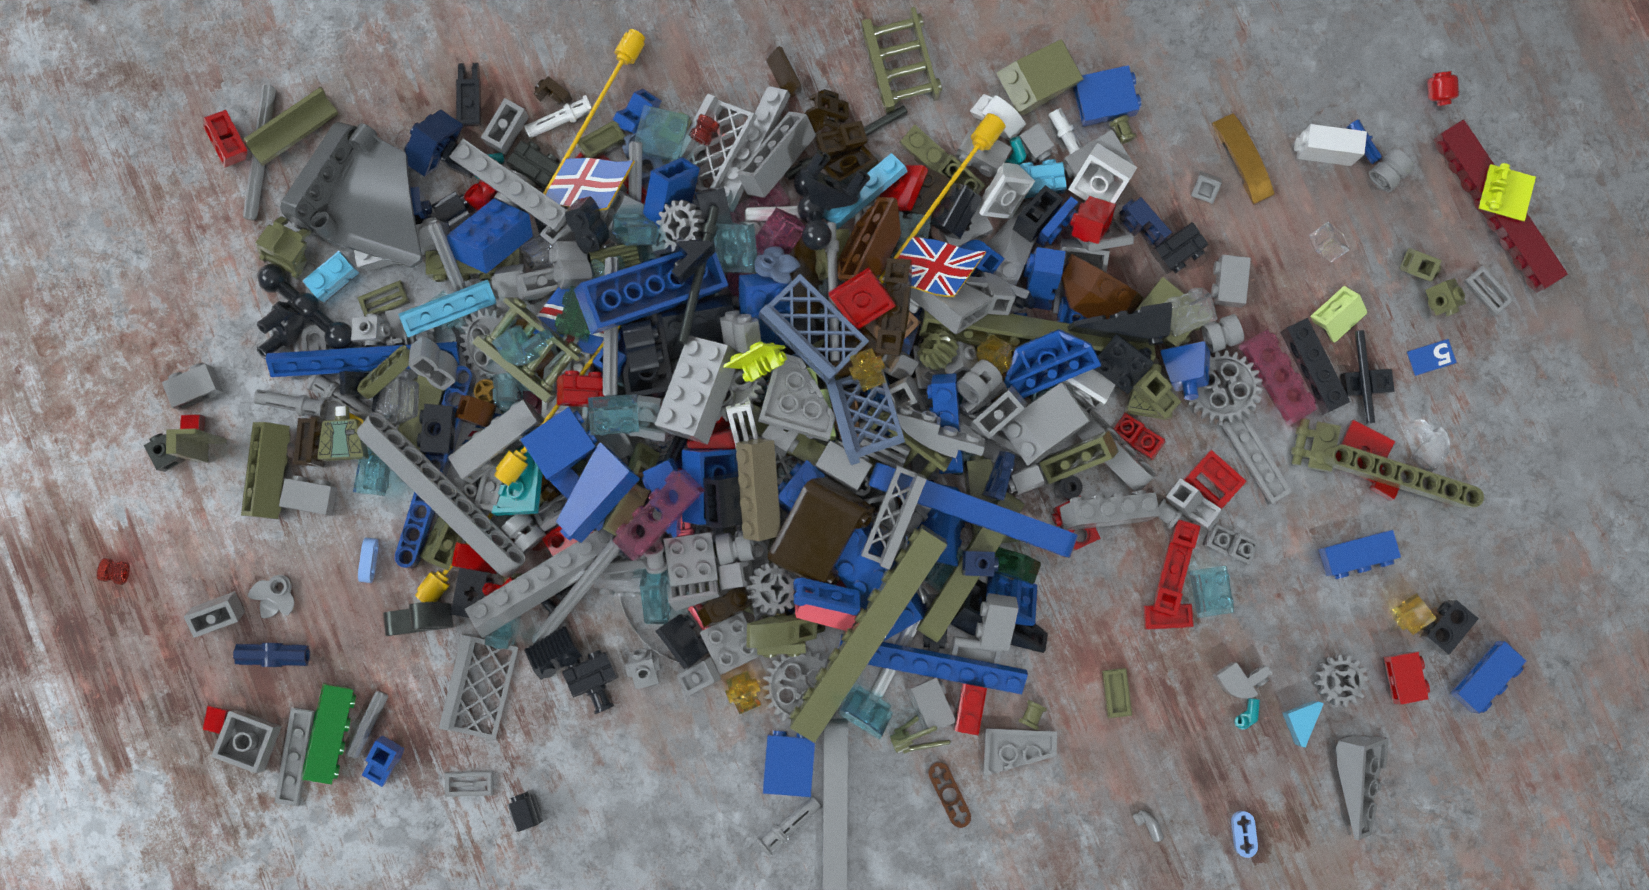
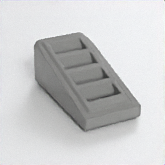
M717 580L670 586V583L666 584L668 602L675 611L720 597ZM706 585H709V590H710V591H707V592H706V589H705V586H706Z

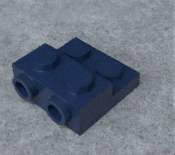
M1142 197L1137 201L1131 199L1118 213L1121 216V225L1129 233L1136 236L1142 231L1144 239L1150 245L1154 244L1155 247L1164 242L1172 233Z

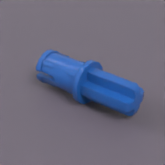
M1359 119L1346 127V129L1366 131ZM1367 133L1364 154L1369 162L1374 164L1382 156L1371 140L1373 136H1369Z

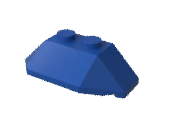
M1058 329L1016 347L1004 383L1007 389L1013 386L1022 398H1025L1100 367L1101 362L1091 343Z

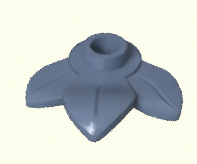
M777 246L765 249L763 255L757 256L754 262L755 271L763 277L771 276L774 281L783 284H790L792 278L789 273L796 271L800 267V263L796 258L791 255H784L783 249Z

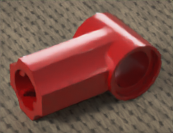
M480 180L479 183L472 185L466 191L464 199L478 211L493 200L498 191Z

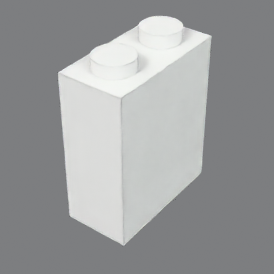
M1310 124L1295 140L1294 151H1297L1296 159L1352 166L1365 153L1367 131Z

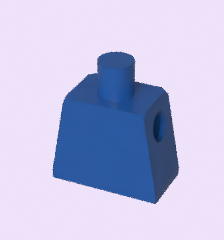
M1203 341L1161 350L1170 382L1175 391H1183L1184 399L1186 400L1197 399L1199 397L1198 387L1209 384L1210 350L1206 342Z

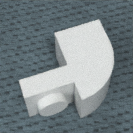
M983 94L970 110L973 117L979 120H983L988 113L1002 119L1006 128L1000 136L1007 140L1016 137L1026 125L1020 114L1009 103L996 95L992 98Z

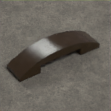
M887 258L884 282L886 283V290L895 301L896 306L882 316L881 329H878L875 353L900 356L909 316L912 260Z

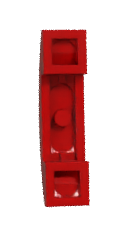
M1183 520L1176 522L1160 573L1153 610L1177 617L1183 595L1181 592L1201 526Z

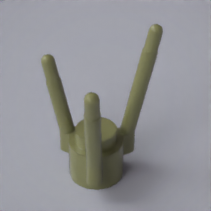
M917 715L903 726L894 729L895 734L890 735L896 753L903 751L906 754L915 750L939 747L951 743L950 740L910 746L914 744L912 740L937 730V726H933L910 735L909 731L904 732L919 721Z

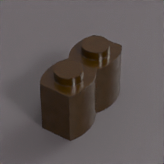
M736 587L722 597L714 598L697 611V615L704 628H709L721 623L728 617L739 614L751 605L752 600L748 599L749 594L745 587Z

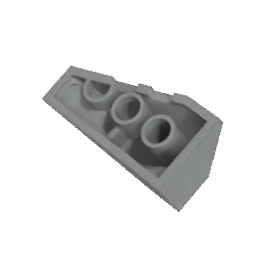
M1027 199L1019 207L1013 217L987 243L988 246L1005 258L993 274L1014 286L1017 285L1035 242L1034 239L1030 243L1013 230L1018 215L1030 203V199ZM979 270L975 276L982 277L983 272Z

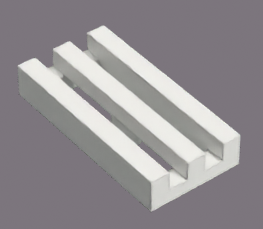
M749 401L743 405H740V403L735 404V407L726 406L735 446L740 441L733 413L738 414L744 441H748L749 437L742 411L747 410L753 438L758 439Z

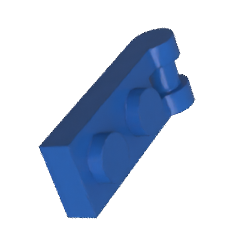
M797 578L793 582V588L796 591L793 596L794 604L798 606L807 604L855 616L860 611V593L857 590L806 578Z

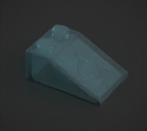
M858 686L857 689L852 687L840 706L838 714L880 740L893 715V712L889 710L891 705L880 698L877 702L869 697L871 692L861 686Z

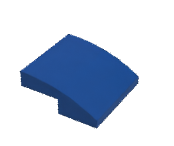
M994 572V576H988L986 600L988 593L1016 597L1019 609L1015 624L1033 626L1036 622L1037 584L1019 576L1011 580Z

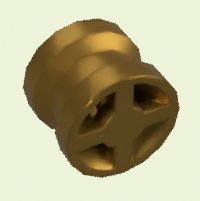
M483 379L476 383L474 395L477 399L493 404L500 397V389L493 381Z

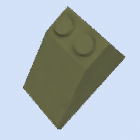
M1062 39L1013 62L996 73L1016 111L1024 116L1084 80Z

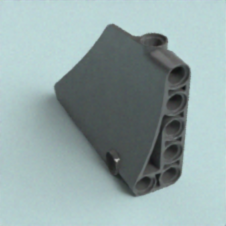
M342 122L334 123L283 198L280 206L282 214L297 229L306 228L312 234L319 235L326 242L413 268L422 262L423 256L413 211L407 154L381 140L377 132L366 124L360 123L356 127Z

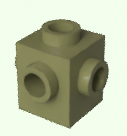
M1455 278L1425 290L1429 298L1428 304L1436 316L1445 313L1446 317L1460 312L1458 307L1466 304L1465 293L1458 286Z

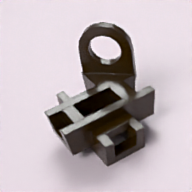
M823 89L809 97V100L815 101V106L804 113L807 114L815 133L824 126L829 127V131L837 130L839 122L844 123L849 118V102L840 100L838 93Z

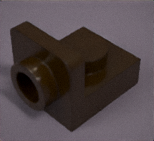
M549 76L545 80H540L535 86L533 94L540 102L547 94L557 104L560 102L566 104L572 101L571 95Z

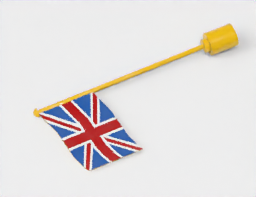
M986 114L972 133L971 139L974 148L894 256L895 259L912 260L911 288L937 296L955 297L986 254V251L968 250L939 240L915 237V235L977 150H990L1006 128L1003 120L994 114ZM886 268L878 278L881 284L885 283Z

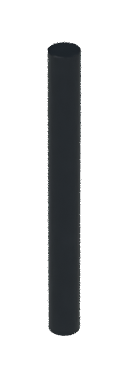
M1364 330L1355 331L1365 421L1366 424L1375 423L1365 332Z

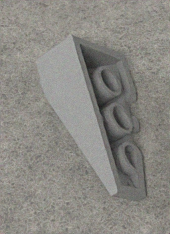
M1349 736L1338 740L1336 746L1337 767L1354 839L1356 840L1368 837L1372 833L1377 810L1374 798L1378 790L1381 791L1382 783L1378 782L1381 768L1385 769L1387 764V737Z

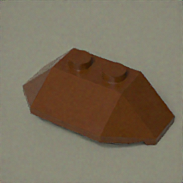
M877 197L874 205L867 209L856 222L837 260V277L840 281H848L868 267L876 276L882 274L887 264V258H890L901 235L898 202L895 198Z
M1071 254L1063 268L1061 281L1064 285L1069 307L1086 318L1105 315L1106 319H1110V315L1125 310L1132 314L1144 298L1126 284Z

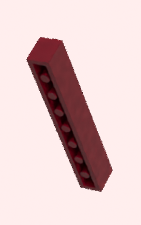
M1464 119L1433 139L1438 152L1447 159L1450 170L1457 174L1461 180L1462 188L1473 198L1476 209L1486 217L1488 227L1496 232L1500 238L1501 246L1510 253L1513 258V264L1526 277L1527 285L1538 293L1567 276V271L1528 213L1526 214L1525 221L1478 209L1490 164H1495Z

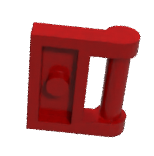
M1210 450L1183 479L1198 489L1205 499L1221 509L1247 482L1213 450ZM1200 473L1224 494L1220 499L1196 479Z

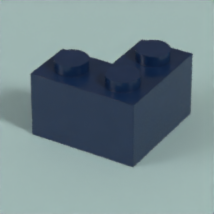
M441 109L433 115L429 114L422 122L415 123L410 130V140L404 147V152L408 156V166L424 177L436 170L439 166L443 149L449 145L451 140L457 142L463 124Z

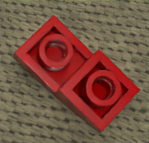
M1126 413L1123 414L1113 428L1132 448L1152 461L1166 442L1164 438L1147 429L1143 423Z

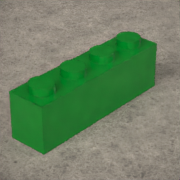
M328 683L322 684L301 774L302 780L332 785L333 779L338 778L340 765L337 764L338 755H343L345 741H342L344 731L348 732L351 718L347 716L349 708H354L356 694H353L352 688Z

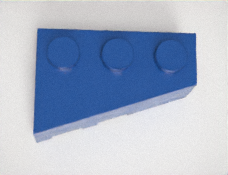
M1037 247L1034 254L1030 253V257L1024 266L1023 277H1027L1025 289L1030 291L1036 302L1033 308L1051 310L1052 300L1055 298L1053 291L1058 289L1062 277L1066 251Z
M942 485L953 490L959 491L957 487ZM931 509L927 514V520L921 522V524L947 541L946 548L936 562L958 566V559L956 557L958 547H961L962 544L960 539L961 530L965 528L966 521Z

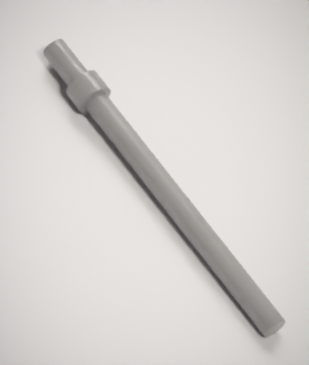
M834 222L827 223L832 232L830 244L825 248L828 260V292L838 287L837 252H839V241L836 240V223ZM828 293L829 302L838 310V307L829 297ZM829 319V331H839L838 319ZM829 335L830 348H839V335ZM830 352V362H840V352Z

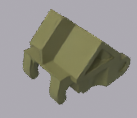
M280 216L274 221L273 226L267 225L255 242L260 254L259 259L264 262L269 261L272 264H277L297 279L301 276L307 262L304 255L307 242L304 239L311 234V231L302 228L300 231L295 232L284 226L289 220Z

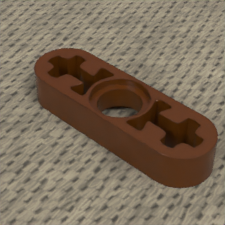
M934 762L928 769V776L951 823L958 828L966 827L971 821V813L948 766L943 762ZM937 766L940 769H945L946 772L943 773L945 781L950 779L952 782L944 784L940 789L937 787V784H942L940 779L932 775L935 773L934 768ZM946 788H953L956 791V798L953 801L944 800L943 791ZM960 800L962 805L957 806L961 813L966 812L967 814L964 816L965 821L962 823L959 820L954 821V817H956L954 808L950 811L948 810V806H953Z

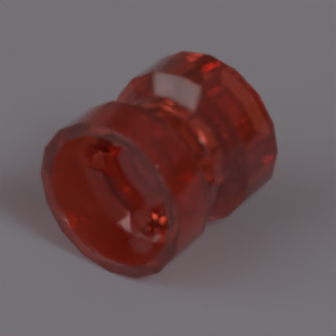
M699 114L696 120L697 125L691 129L689 136L696 142L709 146L712 142V135L717 132L720 124L706 115Z
M103 558L97 568V579L103 582L111 580L114 584L124 585L129 577L130 564L123 561L116 563L113 559Z

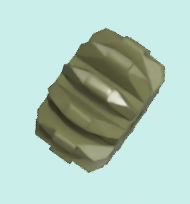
M938 329L935 333L930 332L929 336L924 338L923 343L918 345L920 350L917 352V355L924 366L938 371L941 368L945 369L949 362L952 363V358L958 355L956 350L959 346L949 332Z

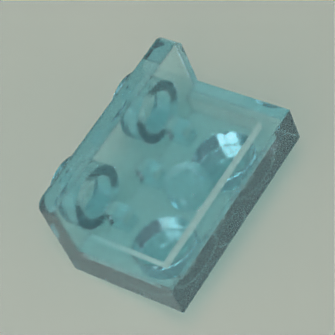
M1227 566L1190 571L1197 618L1234 613V600L1231 594Z

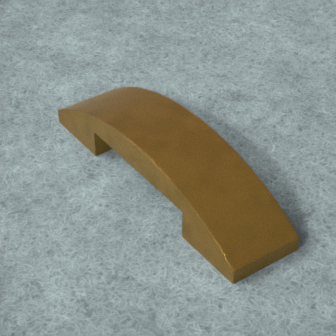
M1234 113L1213 122L1212 125L1221 143H1225L1245 182L1243 186L1252 204L1254 205L1273 196L1274 190L1263 161L1247 131Z

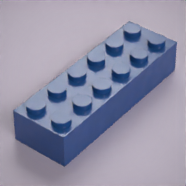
M679 251L580 283L574 289L591 335L686 304L694 274L681 285L675 280L671 272L674 264L686 256ZM716 252L707 260L698 299L719 293L728 286Z
M870 524L865 528L862 527L854 530L834 567L839 571L838 576L847 588L859 591L860 607L863 609L869 604L868 597L873 589H879L883 583L881 578L887 570L881 567L880 563L861 556L872 529ZM879 540L872 543L868 552L881 557L884 550L882 541ZM893 561L890 569L895 565V561ZM917 592L909 601L884 641L924 618L927 608Z

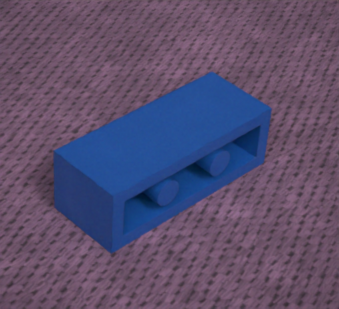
M1393 530L1319 549L1326 576L1334 575L1335 579L1349 576L1348 571L1356 569L1358 573L1372 570L1371 565L1378 563L1380 567L1395 564L1394 559L1401 558Z
M1496 641L1450 694L1471 713H1484L1491 707V700L1507 689V682L1512 677H1517L1524 668L1522 666L1526 660L1507 642Z

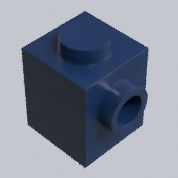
M963 551L962 575L994 576V571H998L999 560L998 557H995V552Z

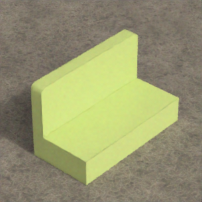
M1343 286L1310 317L1313 323L1326 330L1330 340L1335 343L1367 314V310L1361 296Z

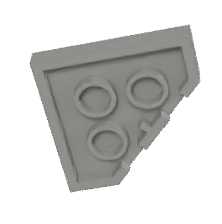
M785 354L787 360L784 361V365L774 369L758 422L829 441L835 421L832 409L829 408L824 400L822 392L807 371L802 358Z

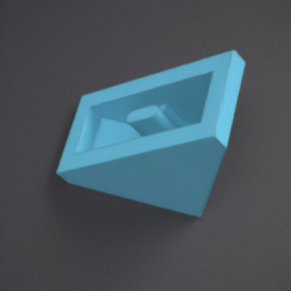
M1311 701L1282 713L1295 745L1306 747L1324 703Z

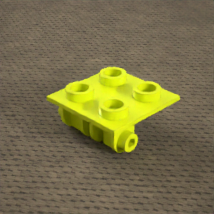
M1501 163L1500 167L1490 164L1478 209L1525 221L1536 177L1511 170L1510 165L1506 163Z
M757 342L749 347L750 350L746 353H738L730 358L731 361L723 365V367L743 369V379L746 382H753L762 377V375H766L767 371L771 372L784 365L787 357L784 352L780 351L786 347L784 345H775V343Z

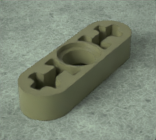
M405 345L399 347L360 382L357 391L367 399L374 397L409 366L410 349Z

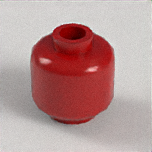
M1452 71L1433 73L1432 77L1427 80L1428 99L1430 101H1437V106L1452 104L1451 99L1459 96L1458 76L1452 74Z

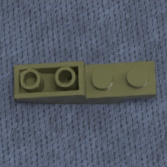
M913 125L898 142L915 157L914 160L919 165H924L950 179L962 164L952 154H947L917 125ZM966 167L956 179V182L967 185L977 194L985 187V184Z
M641 442L636 444L628 467L640 480L609 512L602 529L620 539L625 538L650 492L643 483V471L656 466L660 455L659 452Z
M778 614L747 624L746 647H776L813 640L817 638L818 633L825 631V625L796 618L795 614L789 616Z

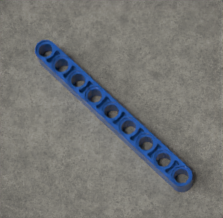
M465 366L457 367L456 382L446 388L441 405L453 406L452 398L457 394L472 396L476 383V376L473 371ZM467 372L469 375L468 380L465 383H459L460 374ZM458 418L456 419L454 449L456 448L463 425V420ZM435 424L433 436L441 432L440 424ZM426 454L425 457L432 464L436 461L440 462V471L447 477L451 464L448 458L450 455ZM415 492L395 552L396 563L403 568L411 569L418 566L422 557H420V554L428 539L436 513ZM421 506H425L427 514L420 519L417 515V510ZM417 528L420 536L416 541H412L410 533L413 529ZM410 551L413 559L410 563L406 564L403 556L406 552Z
M876 462L868 486L887 492L896 469ZM900 473L897 480L900 490L909 487L913 477ZM926 480L917 504L1067 558L1071 557L1078 537L1077 534L929 480ZM896 486L894 487L892 494L897 492ZM907 492L902 493L904 499Z

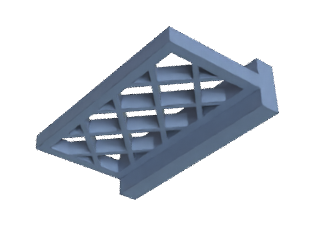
M801 274L759 312L758 317L802 358L826 384L869 342ZM799 282L807 289V297H793V288ZM780 301H790V314H780L774 306ZM793 301L807 302V314H793ZM810 302L822 303L824 305V314H810ZM793 318H807V331H797L793 327ZM810 318H824V331H810ZM827 318L838 319L841 322V331H828ZM811 335H824L825 348H815L811 344ZM828 335H841L842 348H828ZM845 335H854L861 343L856 348H845ZM828 352H842V361L836 367L828 361ZM845 352H851V353L845 358Z
M882 365L839 380H835L834 377L826 384L843 446L851 465L860 463L859 457L905 442ZM880 375L876 385L867 383L870 378ZM851 384L857 385L853 393L845 391L843 387ZM863 388L872 390L867 398L858 396ZM877 393L886 395L881 403L872 401ZM854 400L863 403L858 411L850 409ZM868 406L877 408L872 416L864 414ZM882 411L891 413L887 421L878 419ZM860 418L868 421L863 429L855 427ZM873 424L882 426L877 435L869 432ZM888 429L896 431L898 436L889 439L883 437ZM864 437L873 439L870 445L860 447Z

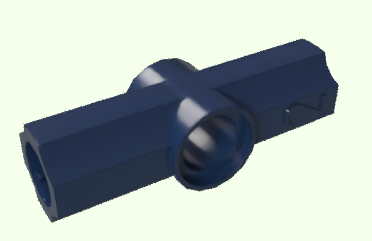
M284 643L236 644L233 651V659L235 664L260 665V667H282V665L308 666L310 649L309 645H284Z

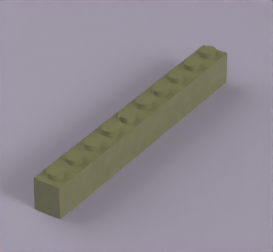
M923 308L919 317L921 322L919 324L920 336L928 337L930 332L935 333L936 330L940 329L947 333L949 332L956 342L1015 351L1016 347L1058 329L1091 343L1097 356L1112 340L1111 338L1070 332L1067 328L1070 325L1069 323L1015 314H987V316L958 334H954ZM1128 342L1138 350L1145 347L1149 348L1152 351L1151 360L1154 362L1156 357L1154 345L1149 346L1148 342L1141 344Z
M921 524L919 529L914 528L907 539L910 541L905 549L901 548L894 558V561H896L892 569H887L881 578L883 583L879 589H873L868 597L869 604L865 609H860L854 619L857 622L853 628H847L841 638L843 643L839 649L836 647L833 649L828 658L830 660L826 668L822 667L815 677L817 682L813 688L809 686L803 694L802 699L804 701L801 706H796L789 716V719H791L790 728L813 743L816 742L946 548V539Z

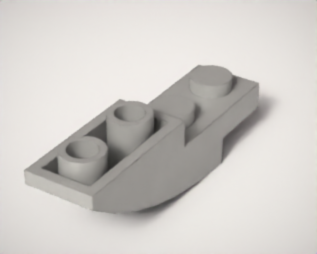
M894 405L901 428L919 443L953 458H956L958 450L982 456L985 448V438H981L979 434L958 432L956 428L951 426L940 427L941 417H938L933 412H919L908 405Z

